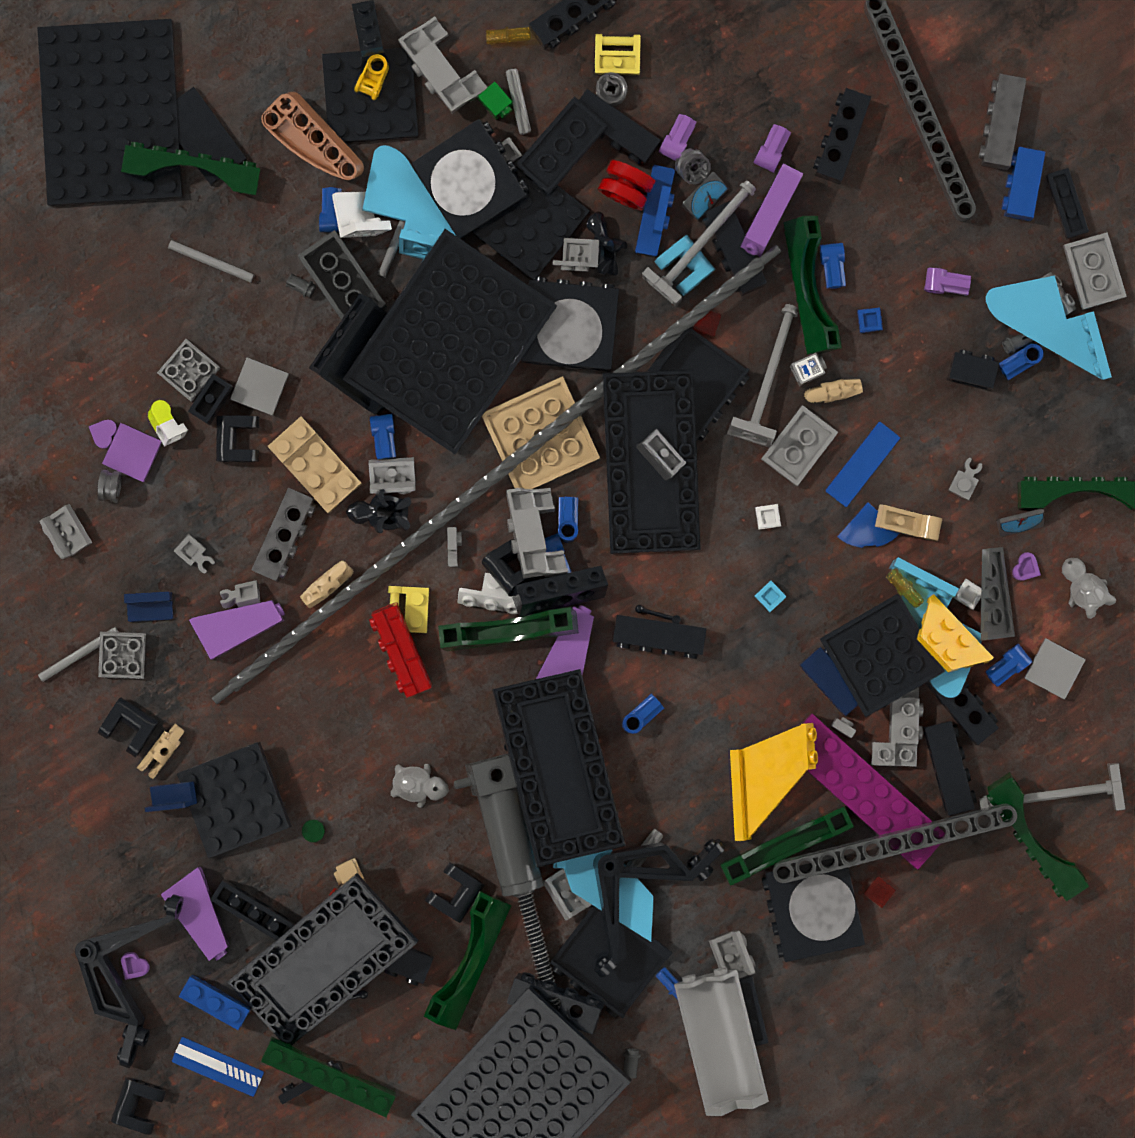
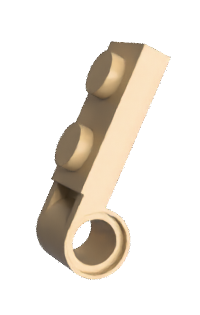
M879 505L875 527L926 540L938 541L942 518L922 515L887 505Z

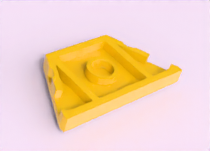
M934 594L927 599L928 606L926 613L923 614L922 628L919 630L917 640L948 673L957 671L960 668L973 667L980 663L985 664L994 658Z

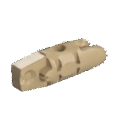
M840 379L821 383L819 387L809 388V390L805 391L804 397L811 403L821 401L829 403L863 392L860 379Z
M345 561L337 563L313 582L300 598L309 608H312L352 576L353 569Z
M174 724L168 733L164 731L137 768L140 771H144L154 758L157 762L148 775L154 779L181 743L179 739L184 730L177 724Z

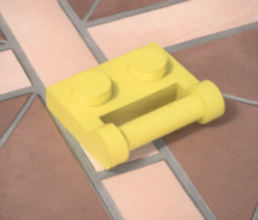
M596 34L595 74L604 75L605 73L613 72L619 75H640V35H634V37H609ZM602 45L633 46V51H602Z
M388 586L390 604L397 602L399 605V594H406L405 621L411 633H427L429 588Z

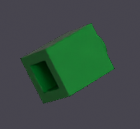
M495 81L478 95L479 102L495 120L499 117L505 118L512 111L513 101Z

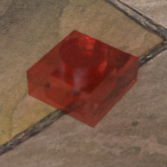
M710 311L695 323L693 330L714 337L721 314Z
M877 876L864 892V895L883 908L896 890Z

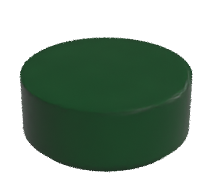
M309 820L303 825L302 835L305 840L318 842L324 837L325 827L320 821Z

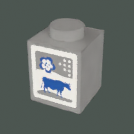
M816 353L790 365L799 387L824 376V369L827 368L822 356L818 357Z

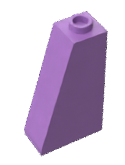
M783 163L742 242L741 248L745 249L746 252L761 257L803 173Z
M271 600L194 617L189 621L209 658L214 660L284 621L282 616L285 613L279 603L275 604Z
M579 605L578 608L573 607L577 612L579 633L557 637L536 679L581 669L583 674L594 616L590 615L592 612L590 609Z
M197 867L162 893L161 896L165 901L168 897L171 898L173 894L184 898L183 907L178 919L207 959L210 961L212 958H215L217 961L228 953L225 949L230 944L216 905L210 900L212 894L201 867Z

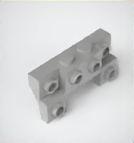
M434 16L423 25L406 33L398 41L414 63L411 66L418 77L422 75L427 81L425 86L432 95L436 93L453 114L469 101L475 100L487 88V85L484 84L475 70L460 80L458 74L436 46L449 35Z
M515 488L507 490L506 496L510 511V519H507L509 533L513 532L514 540H511L513 554L517 553L523 579L542 575L548 578L568 573L564 550L546 552L539 514L554 512L555 510L551 488Z
M919 688L890 704L889 743L872 742L871 765L917 766L918 739H922L923 728L919 726V717H923V703H920Z

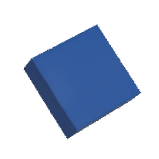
M880 308L857 310L860 333L883 330Z

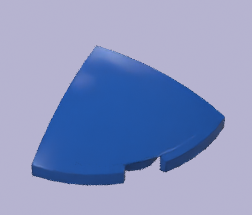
M867 502L837 538L859 548L874 545L878 547L892 541L900 533L875 527L878 510Z

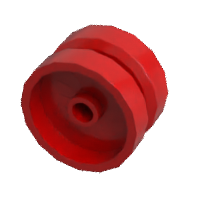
M611 160L606 170L611 178H603L598 191L619 204L642 211L647 201L642 193L651 192L655 180L633 166Z

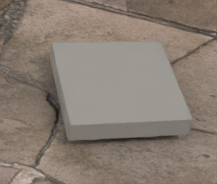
M185 339L157 373L188 400L193 402L212 373L216 375L221 368Z
M246 358L231 400L273 416L289 373Z
M100 631L98 677L144 679L146 633Z
M1045 638L1024 679L1065 700L1086 659Z

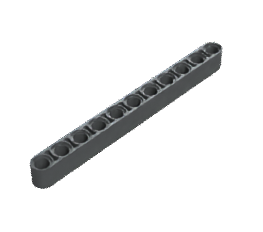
M866 0L864 4L866 17L951 211L958 221H968L976 211L975 203L886 0ZM877 1L881 8L873 10L870 8L869 3ZM881 21L887 22L889 29L881 30L878 27V23ZM895 42L898 45V50H889L887 43ZM896 63H905L907 70L899 71L896 68ZM908 82L913 83L916 86V91H907L905 84ZM922 103L925 106V111L917 112L914 109V104ZM930 123L934 127V132H925L923 124ZM940 144L943 147V152L940 154L935 153L932 150V145ZM941 165H950L952 173H943ZM953 184L958 185L961 188V193L958 195L953 194L950 191V186ZM959 206H968L970 214L962 215L959 212Z
M1000 804L784 859L774 865L773 874L780 883H788L1008 827L1016 822L1017 812L1009 804ZM1004 809L1012 811V817L1007 821L1000 819V813ZM981 815H987L990 818V822L986 826H979L978 818ZM958 821H966L968 827L964 832L955 830V825ZM937 826L945 828V834L941 838L933 836V830ZM914 832L923 834V839L920 843H913L910 840ZM891 838H898L901 840V845L897 849H891L888 846L889 840ZM871 843L877 844L879 847L878 852L874 855L866 852V847ZM846 850H855L856 857L853 860H846L844 858ZM832 855L834 863L830 866H825L821 862L822 857ZM804 860L810 861L812 868L810 871L804 872L799 868L800 863ZM779 867H788L790 874L787 877H780L777 874Z

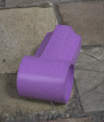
M679 114L669 135H666L659 153L675 161L677 158L679 159L682 155L681 152L687 147L686 143L695 128L696 121L686 115Z
M774 124L764 146H761L754 164L774 173L791 132L780 125Z
M927 268L924 291L936 294L946 292L967 296L970 289L971 276L949 273L947 270L940 268Z

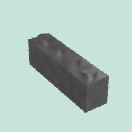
M999 74L997 80L993 79L991 85V93H994L993 102L989 101L987 107V115H990L989 124L985 123L983 129V137H986L985 146L981 145L979 152L982 166L1008 170L1011 167L1026 78Z

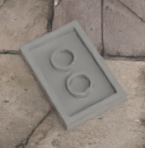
M1108 232L1063 245L1082 310L1127 297Z
M802 405L761 460L795 486H798L838 432Z

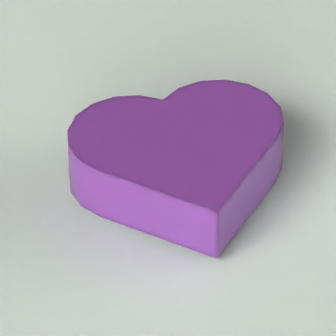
M104 420L89 426L95 444L103 449L110 447L113 441L112 437L118 429L116 423L112 420Z
M1027 552L1019 556L1018 564L1012 570V575L1016 580L1023 581L1041 575L1037 560L1032 553Z
M127 952L121 958L125 980L140 977L149 972V962L146 959L139 958L136 953Z

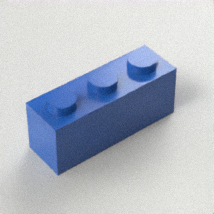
M1018 147L1016 152H1013L1011 166H1013L1012 174H1008L1005 185L1006 188H1009L1008 196H1004L1001 207L1002 210H1005V217L1031 221L1034 218L1045 158L1044 151Z
M195 975L189 977L179 995L183 1000L236 1030L242 1027L251 1011L248 1005Z

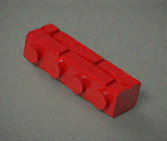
M394 602L373 611L371 614L372 618L369 621L373 631L379 632L381 639L378 640L382 652L387 651L390 658L387 660V664L391 673L396 672L399 679L395 682L400 694L404 692L406 698L430 689L432 687L431 680L398 603Z

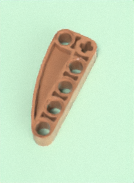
M297 92L280 95L263 113L261 120L264 127L301 159L330 175L345 180H351L362 175L364 171L362 161ZM273 113L278 117L277 124L272 121ZM303 114L308 118L307 125L302 122ZM318 130L323 133V141H320L317 137ZM333 147H336L339 151L338 158L332 153ZM349 163L354 167L353 174L348 171Z

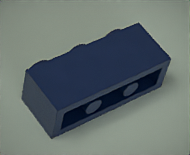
M819 647L799 665L843 716H846L858 705L826 649L823 650Z

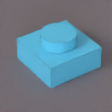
M772 581L768 582L754 596L769 612L786 598Z

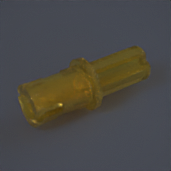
M507 26L506 29L486 30L487 44H510V42L525 41L531 38L529 27L508 29Z
M897 568L892 569L888 576H886V579L895 586L900 596L903 595L915 608L923 604L924 599L913 588L912 581H908Z

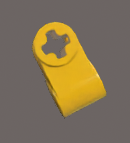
M376 54L368 59L356 83L355 92L358 93L360 91L371 96L373 100L377 99L389 70L385 57ZM382 61L384 67L380 71H374L372 69L373 63Z

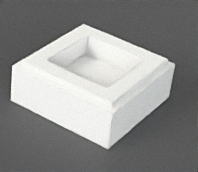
M778 504L755 507L758 530L781 527Z
M965 579L954 599L974 610L981 598V588Z

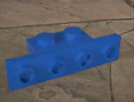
M654 165L652 168L651 177L655 180L652 191L647 193V201L643 211L635 250L636 253L654 257L658 254L662 230L668 228L670 216H666L667 207L672 208L675 195L670 193L675 170L672 168Z

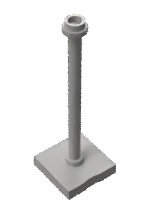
M747 180L740 184L742 189L666 276L660 278L649 267L642 273V278L675 307L682 301V296L672 288L674 285L672 282L748 195L753 196L755 194L756 188Z
M785 304V307L782 308L781 312L784 314V318L751 421L733 417L727 432L728 435L770 448L777 431L761 426L759 423L792 319L798 316V308L796 306Z
M1107 764L1109 780L1105 781L1106 783L1024 794L1023 804L1107 792V794H1112L1114 809L1116 811L1124 810L1125 803L1119 764ZM987 795L983 796L984 798H979L981 809L993 806L987 799Z

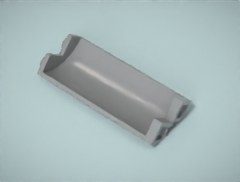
M727 967L717 968L713 970L714 973L698 977L695 974L682 977L683 981L674 984L706 1116H723L736 1109H754L769 1102L737 970L727 971Z

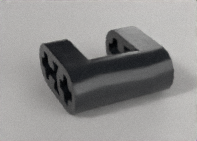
M259 416L216 417L217 462H259V450L236 449L237 429L259 428Z
M511 540L488 553L482 560V565L509 597L513 596L515 585L536 581L541 578V576L523 579L522 570L515 573L508 563L518 557L517 553L513 554Z
M120 697L97 733L108 739L120 721L131 727L137 733L126 752L136 758L156 729L159 721Z
M448 862L443 872L461 883V886L450 902L431 890L425 901L453 920L461 923L485 884L453 863Z
M125 1077L111 1122L143 1134L151 1135L155 1123L134 1114L140 1096L153 1101L163 1102L166 1090L134 1078Z

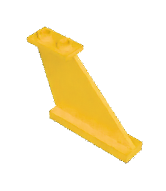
M813 723L801 724L744 749L730 750L735 841L751 840L752 835L807 770L816 769L818 754L815 751L814 741L817 739V732Z

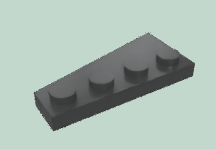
M1003 547L982 549L981 641L1015 637Z

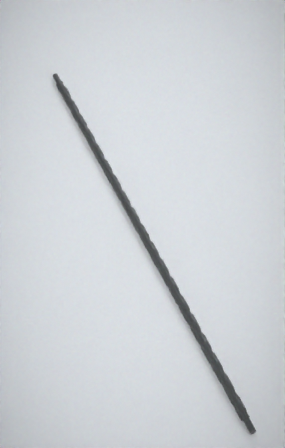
M775 245L760 258L756 257L747 267L737 272L718 290L711 293L696 305L692 311L681 317L663 334L655 338L636 356L629 359L613 373L636 372L650 361L656 353L666 348L685 330L706 316L712 308L718 306L740 286L758 274L765 264L781 252L780 248ZM603 381L589 391L581 400L559 415L554 422L534 435L525 445L513 452L499 466L478 480L472 488L466 490L443 511L422 525L417 532L407 537L388 555L381 558L361 577L346 586L335 598L325 603L306 621L284 636L279 643L273 645L251 665L244 668L228 682L229 684L213 696L212 700L219 704L232 692L239 691L273 661L295 646L299 640L306 637L328 617L346 605L355 595L376 581L381 574L391 569L410 551L432 536L437 529L447 524L465 507L483 495L492 485L513 471L519 463L529 458L547 441L569 426L574 419L589 410L604 396Z

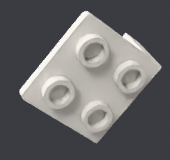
M337 192L332 194L340 238L377 236L391 230L390 221H381L380 218H375L374 213L362 211L366 192Z

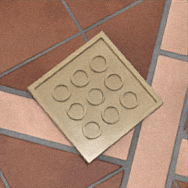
M562 376L485 411L482 418L502 462L518 448L525 445L544 427L554 422L559 415L570 408L575 402ZM579 416L574 419L569 426L547 441L525 461L519 463L508 474L514 488L535 489L600 459L582 417Z

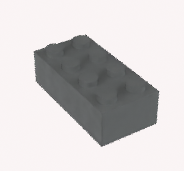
M335 230L297 255L341 320L360 293L372 299L383 310L387 308L385 302Z

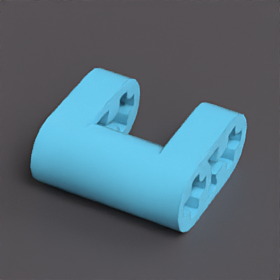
M685 235L654 262L663 270L678 257L682 258L694 242L688 235ZM701 251L687 265L692 274L676 286V289L682 296L689 293L716 270Z

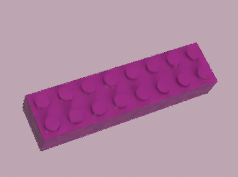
M810 714L802 722V724L813 723L817 732V739L814 743L815 751L818 754L816 769H808L807 772L878 836L932 822L816 716ZM938 826L933 830V836L941 838L945 834ZM914 832L910 840L913 843H920L923 839V834ZM891 838L888 845L893 849H897L901 845V840ZM940 844L899 855L918 870Z

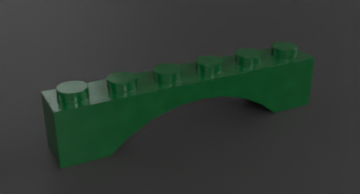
M131 142L130 146L125 145L122 173L146 176L153 171L165 167L178 165L193 166L216 175L234 192L256 195L260 174V168L256 167L257 163L243 161V165L234 164V159L221 157L220 161L211 160L212 155L198 153V157L189 156V151L176 149L175 153L166 152V147L153 146V150L146 149L143 143Z
M802 216L783 222L807 355L814 353L822 354L841 349L838 326L825 311L816 287L815 260L822 238L818 216Z
M1024 477V481L1018 482V509H1042L1063 495L1076 492H1093L1109 496L1121 502L1128 509L1135 510V481H1128V477H1114V481H1105V477H1091V481H1083V477H1069V481H1060V477H1046V481H1037V477Z
M571 607L548 610L512 619L438 626L440 648L447 652L579 633L577 612Z
M1007 773L987 787L989 793L987 798L993 806L1009 804L1016 810L1017 820L1012 825L1015 829L1013 834L1019 843L1024 842L1028 847L1026 852L1031 860L1039 862L1041 865L1039 870L1046 880L1050 878L1054 883L1052 889L1059 898L1063 896L1068 901L1088 888L1087 879L1074 862L1064 860L1050 853L1034 838L1024 817L1023 790L1011 773ZM1002 810L1000 816L1003 821H1007L1012 817L1011 810Z
M840 806L720 863V866L731 886L795 853L832 838L854 826L845 807Z
M479 891L470 911L471 934L464 958L452 978L432 996L424 1017L438 1025L453 1030L457 1029L512 905L497 897Z
M272 1036L262 1055L261 1062L383 1117H387L396 1097V1092L327 1065Z

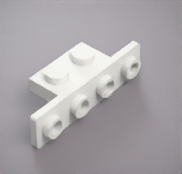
M485 573L482 591L459 588L457 601L459 604L468 607H482L491 611L499 610L510 614H518L513 598L506 594L490 573Z

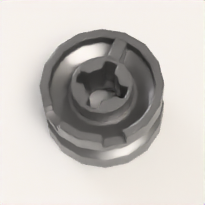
M605 73L597 81L596 95L612 107L621 104L626 98L627 83L618 73ZM609 86H614L616 88L614 94H612V92L607 91V88Z
M689 148L681 152L680 158L676 159L675 170L687 183H701L709 175L711 163L698 149L692 150Z
M101 470L98 482V500L105 501L108 499L110 502L117 503L118 499L116 497H119L121 489V472L114 471L109 473L108 470Z

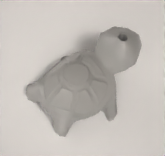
M1068 558L1065 560L1062 566V574L1072 582L1069 599L1070 607L1077 604L1085 609L1087 617L1091 619L1095 617L1096 610L1104 604L1110 606L1116 603V598L1108 591L1106 586L1108 583L1105 579H1100L1092 573H1086L1085 564L1078 558Z
M398 764L395 766L391 796L393 798L401 797L410 802H418L417 806L421 808L426 803V796L430 800L437 801L448 794L449 788L440 777L430 778L431 768L429 764H424V769L420 767H402Z

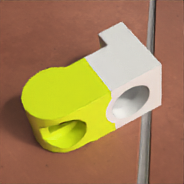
M158 400L152 404L148 412V419L165 447L184 438L188 430L184 423L177 425L170 413V405L165 401Z

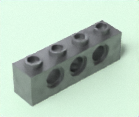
M291 488L287 489L252 567V571L277 582L280 578L284 579L289 568L286 566L289 557L293 559L298 548L295 543L298 537L302 538L306 531L307 525H304L307 516L312 517L316 505L313 504L315 501L313 498ZM293 509L300 511V518L297 521H290L289 512ZM283 530L291 532V538L287 542H282L279 538ZM275 550H279L282 553V558L277 563H273L270 559L271 553Z

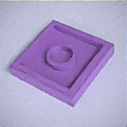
M120 423L102 464L141 482H145L162 442Z

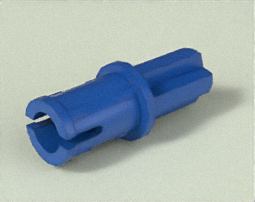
M664 967L656 974V977L669 990L668 994H672L678 1000L674 984L679 983V981Z

